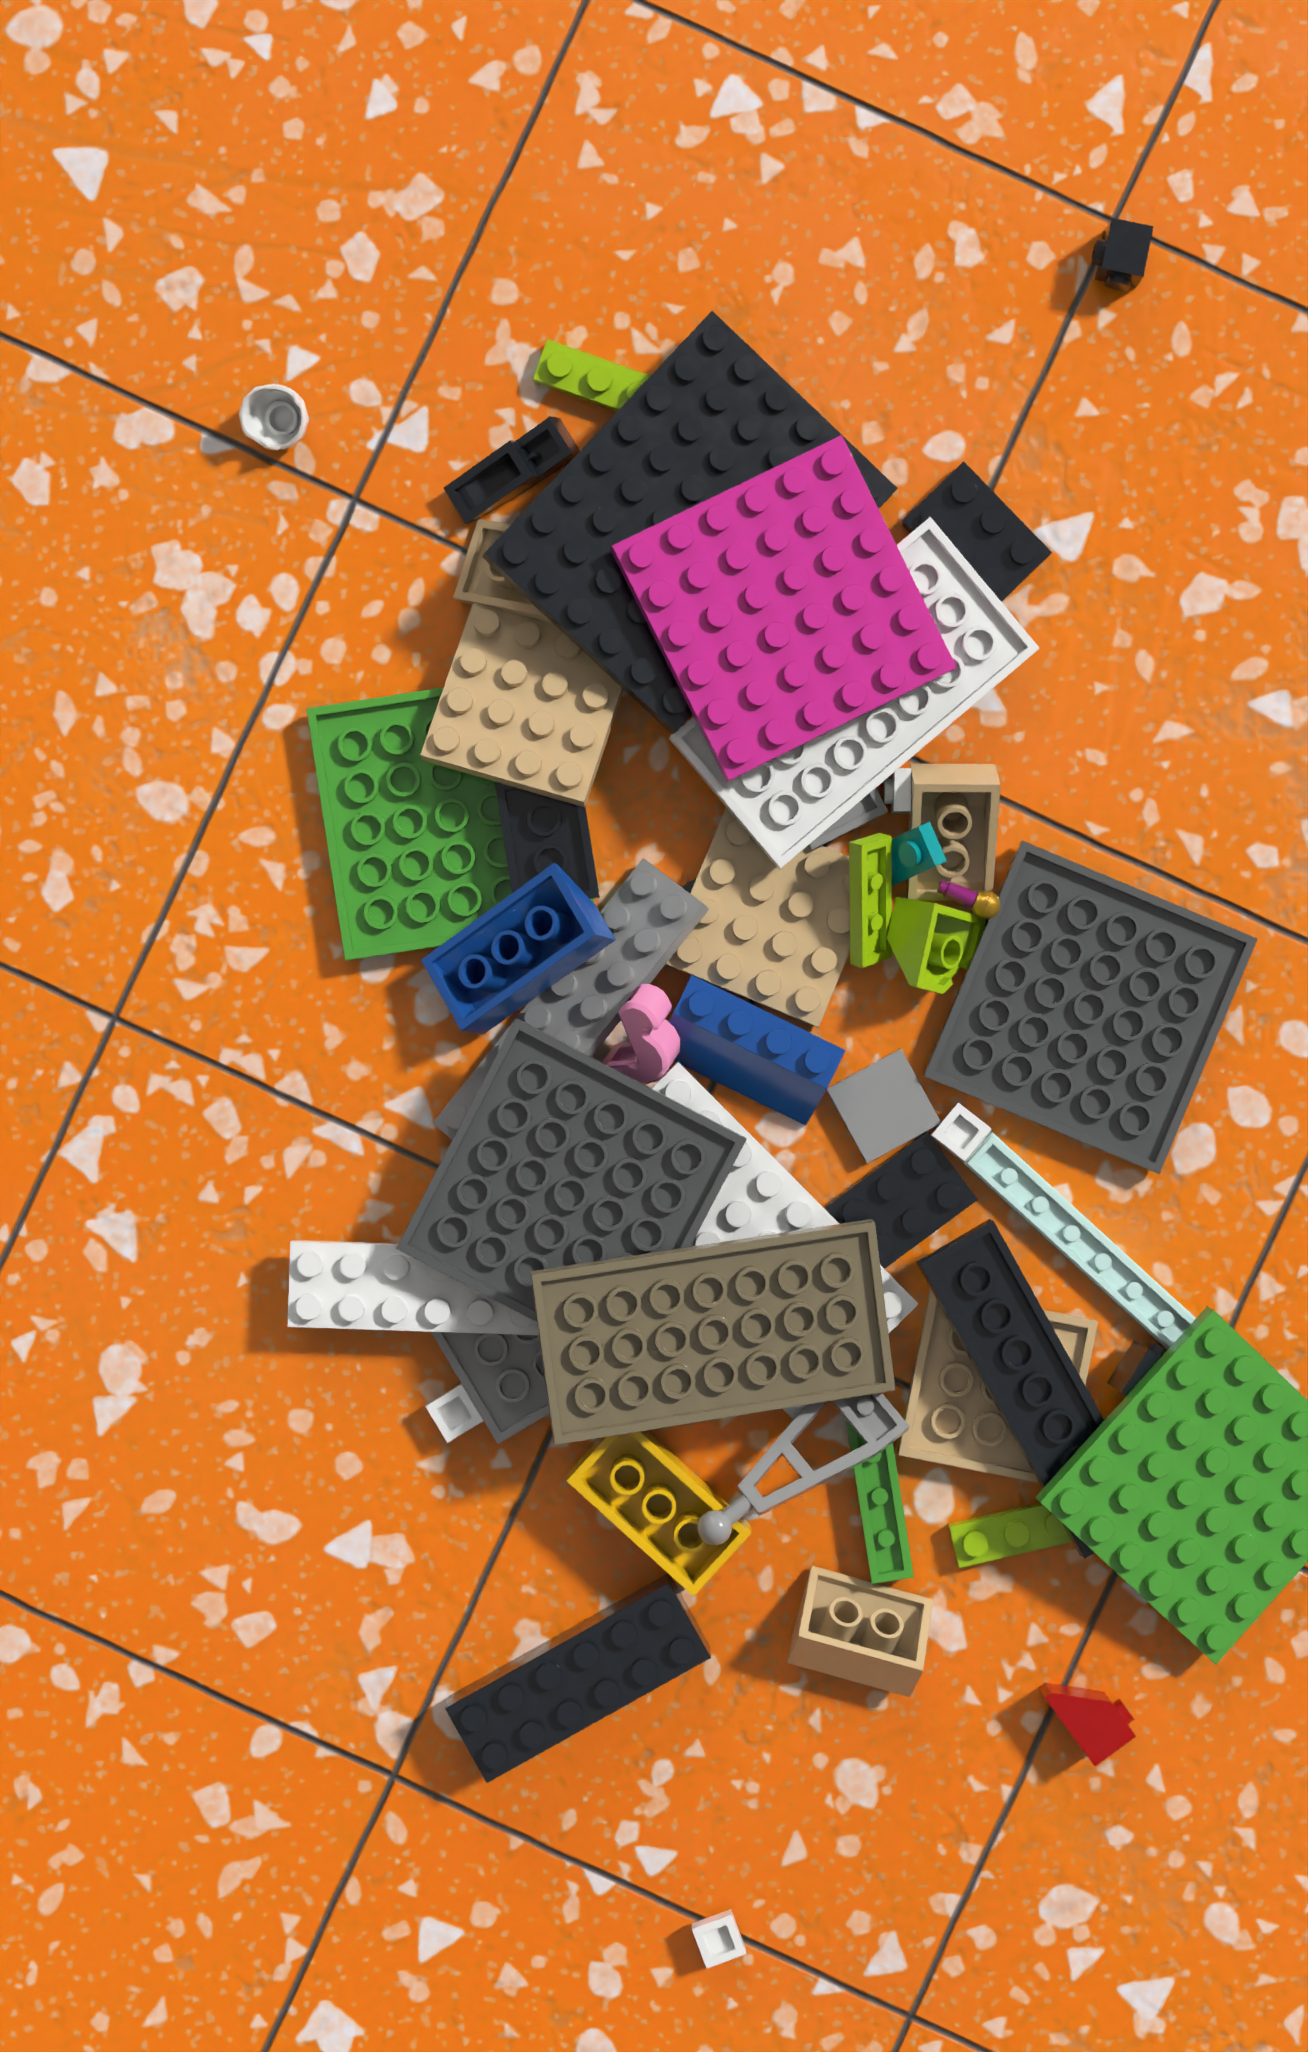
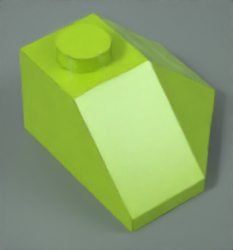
M896 897L887 940L910 986L943 994L953 985L951 978L961 968L968 969L987 919L982 920L977 915L937 903Z

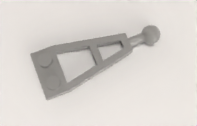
M882 1393L832 1400L831 1402L865 1442V1445L813 1471L792 1443L828 1401L807 1404L737 1486L742 1495L724 1510L708 1511L701 1516L697 1525L699 1537L709 1545L723 1544L731 1535L732 1525L750 1510L754 1509L760 1516L877 1456L906 1433L910 1426ZM783 1456L800 1479L762 1497L755 1486L779 1458Z

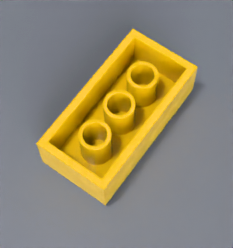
M647 1430L599 1438L567 1475V1482L692 1596L699 1592L752 1533L750 1523L742 1517L732 1525L731 1535L726 1542L720 1545L705 1543L699 1537L697 1531L699 1519L706 1512L712 1510L722 1511L729 1504Z

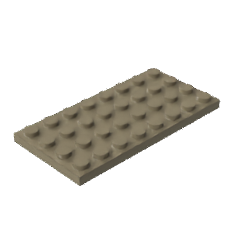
M872 1219L530 1271L552 1435L555 1445L895 1390L876 1226Z

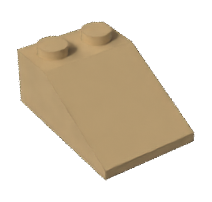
M478 519L453 598L465 604L472 605L475 602L553 624L482 557L511 524Z
M910 764L911 812L908 813V831L930 822L947 861L907 879V898L919 901H952L937 892L941 880L947 883H955L975 892H993L1001 785L995 764Z

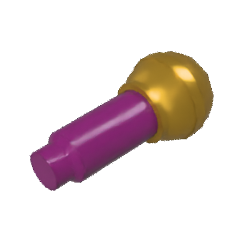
M942 880L938 886V893L943 894L947 899L969 907L982 920H989L999 912L1000 900L992 891L975 892L955 883H947Z

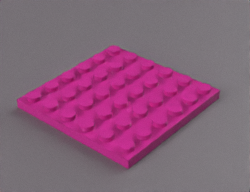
M842 435L622 540L610 548L726 783L957 668Z

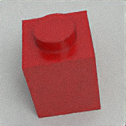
M1046 1682L1039 1687L1044 1698L1094 1766H1097L1136 1737L1128 1725L1135 1719L1120 1699L1112 1703L1104 1691Z

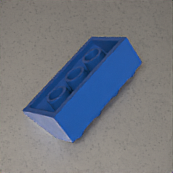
M553 863L421 959L460 1030L484 1035L616 939L596 905L557 864Z
M691 975L669 1020V1023L675 1027L680 1037V1052L674 1062L678 1061L681 1065L805 1126L827 1090L846 1051Z

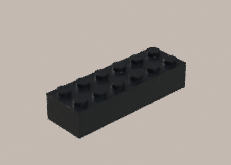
M666 1574L449 1695L445 1710L486 1783L710 1659L711 1649L675 1582L669 1574Z

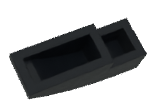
M549 416L516 441L510 440L445 486L444 490L464 523L469 524L567 465L580 450L562 420L558 417Z

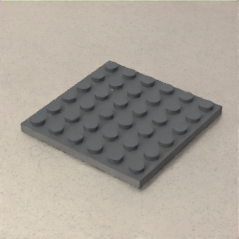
M1020 841L998 893L1000 900L999 912L995 917L987 920L923 1076L1160 1174L1257 942V938L1025 841Z
M516 1018L396 1249L537 1322L530 1271L690 1247L747 1138Z

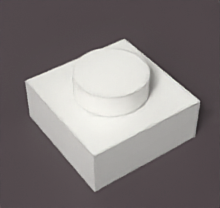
M898 768L891 774V779L883 781L884 804H890V814H908L911 812V768Z
M957 1103L932 1133L931 1137L965 1164L991 1133V1128L960 1103Z
M462 1383L425 1406L447 1443L484 1421Z
M731 1909L692 1923V1931L706 1969L746 1954V1948Z

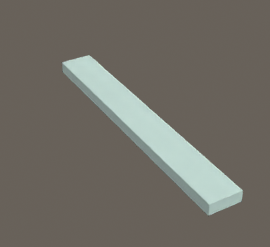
M993 1132L986 1137L964 1164L1167 1350L1196 1319Z

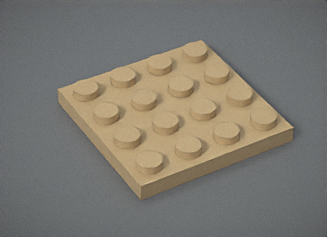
M473 602L420 754L421 759L425 762L585 807L624 689L555 625Z
M726 807L690 893L706 905L709 910L665 965L818 1028L850 953L849 856L823 845L814 850L808 845L781 869H778Z
M929 1288L904 1414V1420L910 1427L899 1439L897 1454L1039 1483L931 1288ZM1043 1309L1083 1383L1086 1385L1098 1321Z

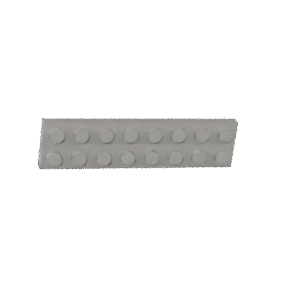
M643 858L600 912L616 940L528 1002L516 1018L592 1057L621 1021L618 1012L627 1001L631 1000L630 995L632 991L640 984H650L709 908ZM514 1021L433 1122L450 1139L453 1140Z

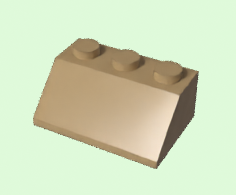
M811 1565L793 1627L787 1663L910 1697L924 1668L933 1599L876 1583L872 1584L866 1580Z

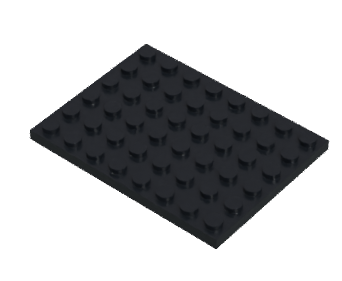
M711 311L489 547L482 557L671 734H675L692 715V712L610 550L611 546L842 434L723 320ZM843 436L879 509L898 488Z

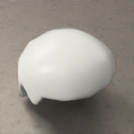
M279 384L255 387L243 398L239 411L242 431L245 436L266 449L276 451L293 447L305 436L309 422L304 400L294 390Z

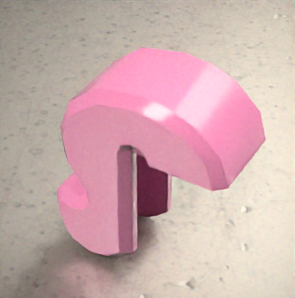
M640 984L632 991L630 995L631 1000L627 1001L618 1012L630 1042L614 1045L602 1063L646 1085L659 1081L667 1072L680 1052V1037L675 1027L665 1019L672 1007L667 995L654 985Z

